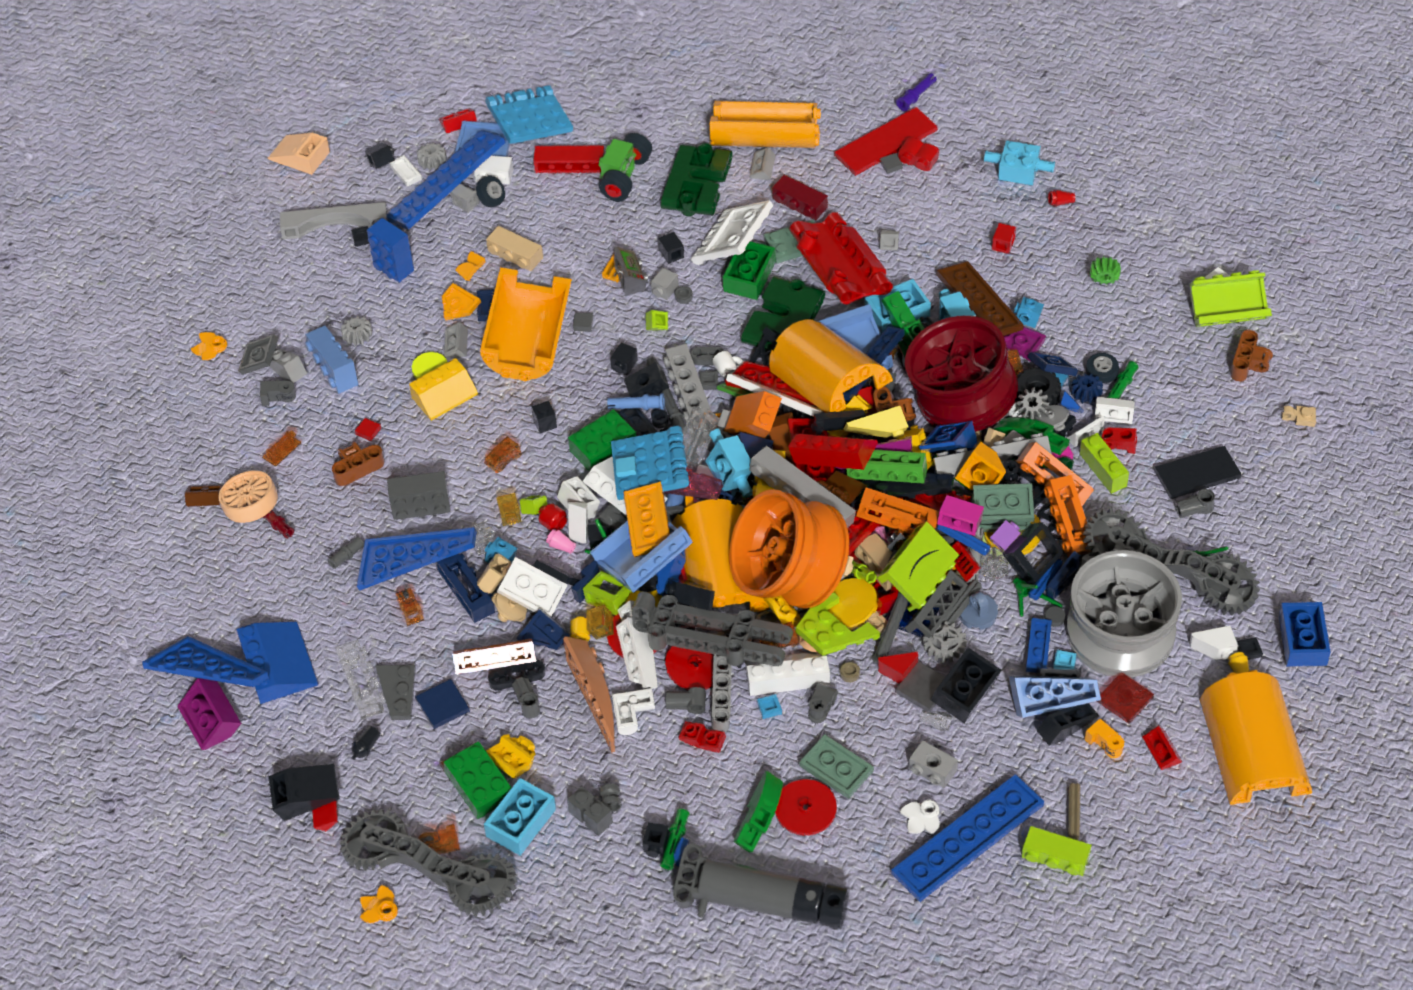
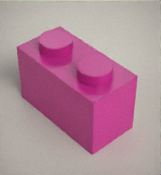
M946 495L939 511L937 524L975 536L982 520L984 507Z

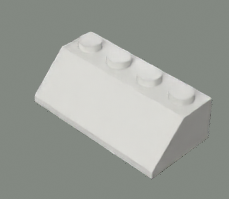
M610 457L593 466L582 482L627 516L625 500L617 499L613 457Z
M817 652L785 655L781 666H771L744 660L750 696L816 688L818 683L830 686V670L827 655L822 656Z

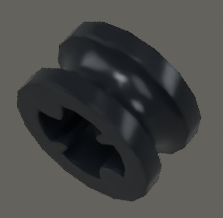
M656 410L652 413V424L655 428H665L668 425L669 420L666 411Z

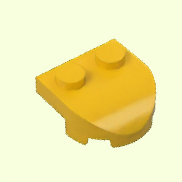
M782 595L774 598H763L783 625L796 627L801 621L800 615L793 606L785 601Z
M510 734L501 736L498 744L486 750L495 765L513 779L530 770L536 754L534 751L535 745L532 741L521 735L519 738H512Z

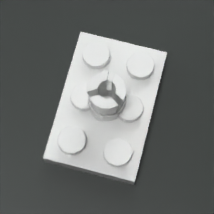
M515 557L497 593L535 613L542 609L551 617L567 584Z

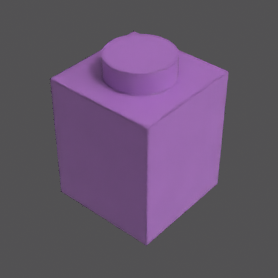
M1005 520L990 537V541L1001 551L1005 552L1020 536V528L1011 521L1009 523Z

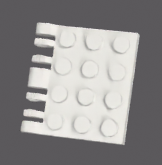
M768 200L724 210L721 217L717 220L718 223L713 226V229L710 230L702 242V247L698 248L691 258L692 262L696 265H701L706 260L742 254L747 244L753 239L755 232L761 227L763 220L769 215V211L773 207L771 201Z

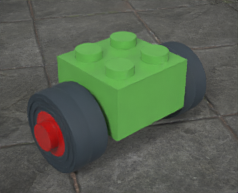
M629 133L624 137L623 141L613 139L611 144L607 146L604 157H601L599 161V167H601L599 189L607 199L622 202L628 198L633 187L630 176L635 169V165L644 164L652 153V144L645 136L638 133Z

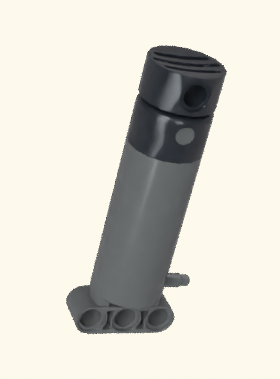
M689 844L683 850L673 896L677 906L684 909L689 908L693 904L694 899L700 900L697 914L700 918L704 917L708 902L812 924H818L819 922V925L842 929L850 888L832 883H827L826 885L822 881L704 858L699 845ZM693 852L699 854V856L696 859L688 858V856ZM688 872L694 874L689 880L683 878ZM681 893L689 894L685 900L678 899Z

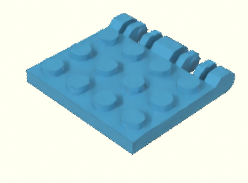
M550 85L542 86V88L537 87L536 95L538 97L536 98L531 89H527L526 92L524 90L512 92L511 95L510 93H505V104H503L500 95H495V98L494 96L486 97V105L509 144L573 132V125L554 96Z
M680 426L670 427L667 431L611 441L618 500L624 499V491L661 482L663 492L689 486L685 446L683 445V431ZM635 456L636 475L617 477L616 459Z

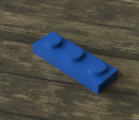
M1032 618L1026 672L1036 673L1037 666L1047 667L1052 620Z

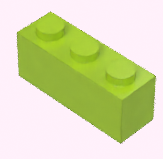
M1096 433L1081 440L1080 456L1107 490L1112 494L1127 487L1129 471L1100 435Z
M1030 826L1023 845L1022 858L1030 862L1045 864L1052 869L1067 871L1071 875L1083 876L1090 858L1092 845Z

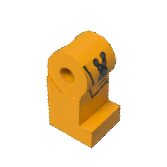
M1099 719L1086 730L1084 740L1091 745L1095 742L1105 750V754L1110 758H1118L1122 755L1124 739L1103 720Z

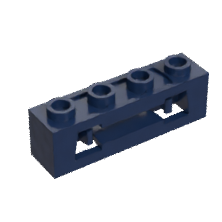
M462 553L435 562L437 571L474 623L495 613L492 594L483 592L479 588L476 573L472 567H468L466 558ZM458 569L461 572L462 579L465 581V583L473 593L472 595H470L471 601L468 597L467 590L464 588L460 580L457 578V576L460 575Z

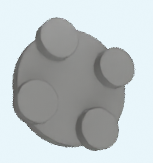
M1051 405L1045 407L1047 410L1046 414L1040 412L1042 418L1039 419L1035 415V420L1054 426V430L1061 431L1065 428L1064 423L1069 416V410L1060 405Z

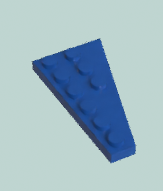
M473 527L365 539L357 588L359 591L472 549L475 547L477 531Z
M189 636L142 662L143 669L249 687L258 686L263 681L269 679L268 671Z

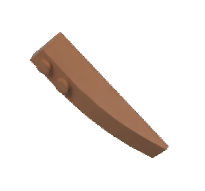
M564 637L566 662L611 753L615 752V728L612 704L603 676L605 671L602 663H597L596 652L593 647H589L587 641Z

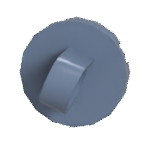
M978 591L970 596L969 605L959 616V619L968 628L972 629V627L979 628V630H984L996 622L998 605L990 596Z

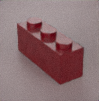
M783 175L772 187L773 200L811 219L817 220L828 208V195L786 175Z

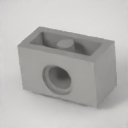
M925 741L920 743L909 758V769L915 775L923 776L932 784L943 788L947 786L958 768V759Z

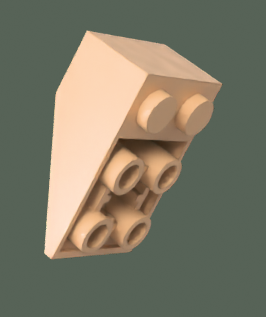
M315 133L286 135L269 155L268 160L312 175L330 153L327 137Z

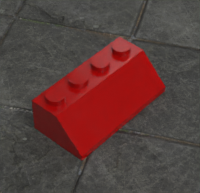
M788 419L790 440L792 441L795 434L816 435L811 429V424L814 423L815 419ZM822 431L821 435L828 436L827 431ZM795 464V467L816 482L818 480L826 482L835 472L834 467Z
M795 434L788 448L795 464L864 470L878 441L837 436Z

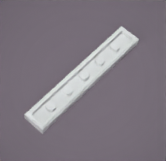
M727 375L726 380L730 383L755 393L762 391L771 393L782 398L780 403L811 416H814L816 413H825L818 407L739 375Z

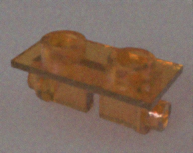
M286 431L279 442H276L270 449L266 450L262 458L276 467L301 444V441L295 438L296 434L294 431Z

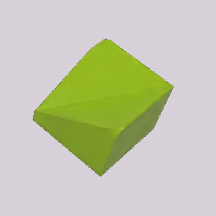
M656 310L647 312L646 330H668V312Z
M530 495L519 500L522 514L536 515L542 506L547 505L545 495Z

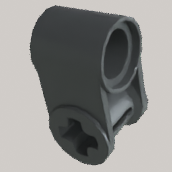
M820 683L817 684L809 701L810 710L808 717L811 722L822 723L825 721L836 701L837 689Z

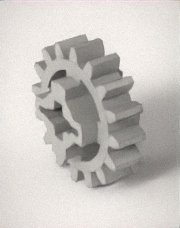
M945 621L944 625L940 624L930 638L926 635L923 637L924 651H928L929 657L934 655L935 661L942 658V663H945L946 659L953 662L954 656L959 659L960 653L965 652V647L967 646L966 633H962L961 627L956 629L955 623L949 626L948 622Z

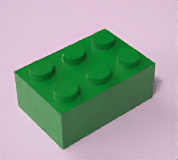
M750 241L742 254L733 255L723 276V292L758 300L776 263L775 247Z
M613 409L569 436V450L590 472L593 466L612 457L611 441L636 437V432Z
M479 741L444 761L445 774L477 820L496 809L512 789Z

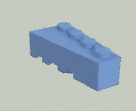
M323 326L306 333L307 342H305V346L308 352L312 351L315 363L320 364L322 374L328 377L330 387L335 388L338 394L358 386L353 360L351 358L348 359V354L345 350L342 351L341 345L338 341H335L328 328Z
M1009 676L1016 715L1022 718L1101 700L1096 679Z

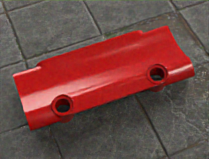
M833 212L829 214L821 223L813 224L795 221L791 224L789 230L798 242L797 249L803 254L826 289L836 294L842 304H850L859 298L869 295H886L891 292L893 284L886 276L885 267L854 227L847 226V223L839 213Z

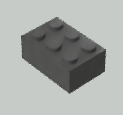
M445 471L387 479L389 501L394 520L451 512Z

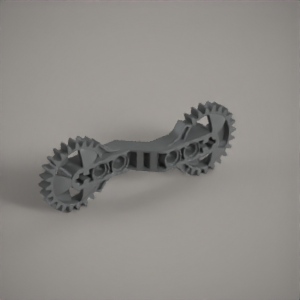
M1112 508L1108 512L1102 509L1100 513L1096 512L1094 516H1091L1084 526L1085 531L1082 535L1086 537L1083 539V542L1088 543L1085 550L1091 549L1092 551L1089 556H1097L1106 553V551L1117 550L1135 551L1149 555L1162 562L1173 574H1178L1192 581L1198 595H1205L1203 602L1209 601V608L1213 605L1216 606L1215 612L1222 609L1223 615L1228 611L1231 616L1236 612L1240 615L1243 611L1246 612L1255 604V600L1259 597L1257 593L1260 591V588L1256 586L1260 581L1254 580L1257 574H1251L1250 571L1253 567L1247 568V561L1241 563L1240 557L1235 560L1233 554H1230L1228 558L1225 553L1221 556L1216 553L1203 557L1191 550L1164 549L1150 542L1144 528H1137L1140 522L1134 523V516L1127 518V512L1121 515L1120 509L1115 513ZM1119 521L1124 523L1123 527L1117 526ZM1105 535L1102 543L1094 542L1093 536ZM1232 566L1237 568L1236 573L1231 571ZM1241 580L1248 581L1249 587L1239 588ZM1220 596L1226 597L1224 602L1219 601Z
M373 809L370 815L364 812L363 818L356 816L357 822L350 821L351 828H344L347 834H341L343 840L339 842L342 847L340 851L351 867L355 865L357 870L362 867L366 871L369 866L372 870H375L376 865H379L382 869L397 862L414 867L437 885L446 887L455 907H458L460 912L465 911L466 915L472 912L476 917L481 912L485 916L487 910L492 914L493 908L501 909L500 904H507L506 897H513L511 891L516 890L515 883L518 881L515 876L517 874L506 857L501 859L499 854L493 857L492 853H489L487 857L481 853L479 859L473 855L461 861L443 857L418 838L408 836V830L402 819L398 818L396 813L392 814L390 810L384 813L383 809H380L376 813ZM380 821L388 822L387 828H382L376 825ZM363 846L371 853L367 858H359ZM489 865L497 866L493 878L486 871ZM470 896L480 898L476 904L468 903Z

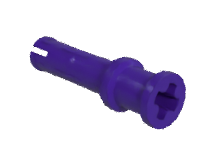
M929 73L913 89H908L903 97H899L896 100L898 108L902 111H907L910 105L916 103L919 96L937 81L936 76L931 80L930 78L934 74Z

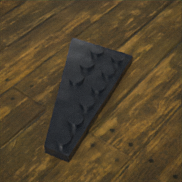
M847 469L839 470V472L847 475ZM927 473L924 483L855 480L866 484L867 488L897 498L908 496V499H913L915 495L919 494L933 496L952 493L954 475ZM865 489L849 505L850 507L854 508L855 504L861 503Z

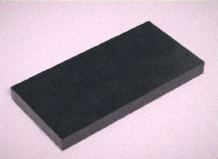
M1225 446L1155 466L1154 469L1170 499L1241 478V472Z

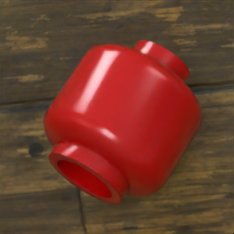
M549 503L546 506H542L539 510V523L548 530L552 531L554 529L557 531L565 527L567 523L566 512L556 504Z

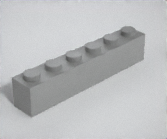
M768 446L751 458L749 471L766 482L770 487L790 493L803 503L817 501L831 505L841 513L847 528L853 524L856 513L855 509Z

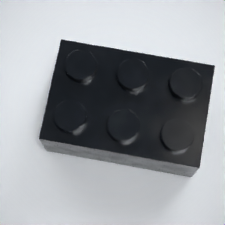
M968 647L935 690L931 701L965 724L997 681L1002 670Z

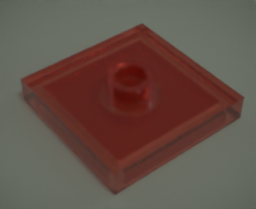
M1120 673L1100 694L1101 700L1096 702L1130 724L1154 698V694L1124 673Z

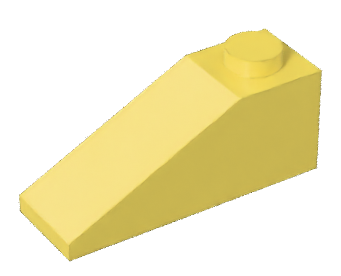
M897 406L848 422L844 427V431L885 438L891 436L897 438L904 435L908 424L901 407Z

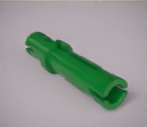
M1133 361L1127 363L1124 371L1119 373L1118 380L1107 398L1119 399L1126 387L1132 383V377L1139 369L1137 363Z
M677 809L674 823L669 828L670 836L662 862L660 863L661 868L665 870L673 869L675 850L682 836L686 834L685 826L690 813L685 809ZM680 824V828H679L678 834L675 835V834H676V831H677V828H678V825ZM674 843V847H673V850H672V854L670 855V850H671L672 844Z

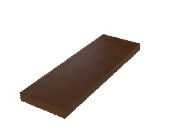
M968 261L937 270L936 275L952 294L961 292L963 297L967 298L969 308L975 312L976 317L992 322L1000 329L1003 336L1024 329V324Z

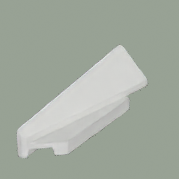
M628 601L618 609L622 622L616 626L630 681L641 684L643 688L655 689L658 685L653 649L649 646L648 633L640 632L633 627L632 608L635 601Z

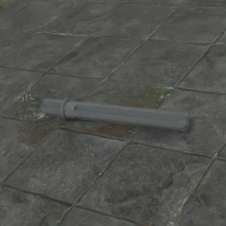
M655 357L648 358L646 364L649 366L657 362ZM668 388L661 393H664L665 407L669 414V421L674 426H680L683 433H685L687 427L683 421L684 416L679 411Z
M900 592L875 653L873 662L878 664V657L888 656L908 604V600Z

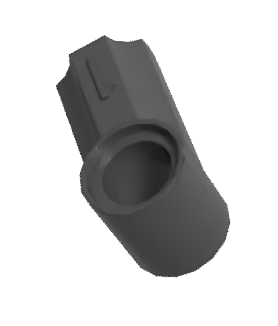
M1202 489L1196 496L1176 501L1175 507L1178 516L1183 518L1196 513H1211L1214 510L1215 494L1210 489Z
M608 505L597 517L601 525L614 531L627 521V517L622 515L620 510L613 505Z
M520 677L512 683V687L521 706L523 716L532 719L540 713L538 696L534 693L529 679Z
M693 687L688 691H666V709L688 710L692 714H701L705 711L706 691L703 688Z

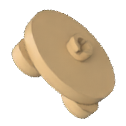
M495 593L492 596V601L499 612V620L502 622H507L508 620L522 622L526 619L527 608L499 593Z

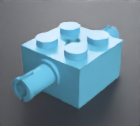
M1006 141L1003 152L986 151L984 156V162L999 164L998 180L1033 185L1038 170L1054 173L1055 168L1054 161L1040 160L1041 146Z
M948 289L940 291L939 321L954 316H976L975 312L970 310L968 300L963 297L961 292L950 294Z
M720 429L711 431L709 436L715 446L707 457L706 463L720 489L729 491L739 488L743 498L752 496L753 490L747 481L751 473L749 471L751 458L747 454L744 444L737 435L724 439Z

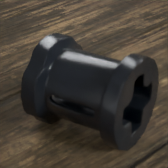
M1013 460L1004 461L1002 464L1006 473L1001 481L1004 484H1015L1018 480L1017 472L1019 465Z

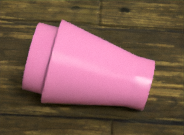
M553 529L546 540L549 547L568 552L569 554L576 547V544L560 530L556 531Z

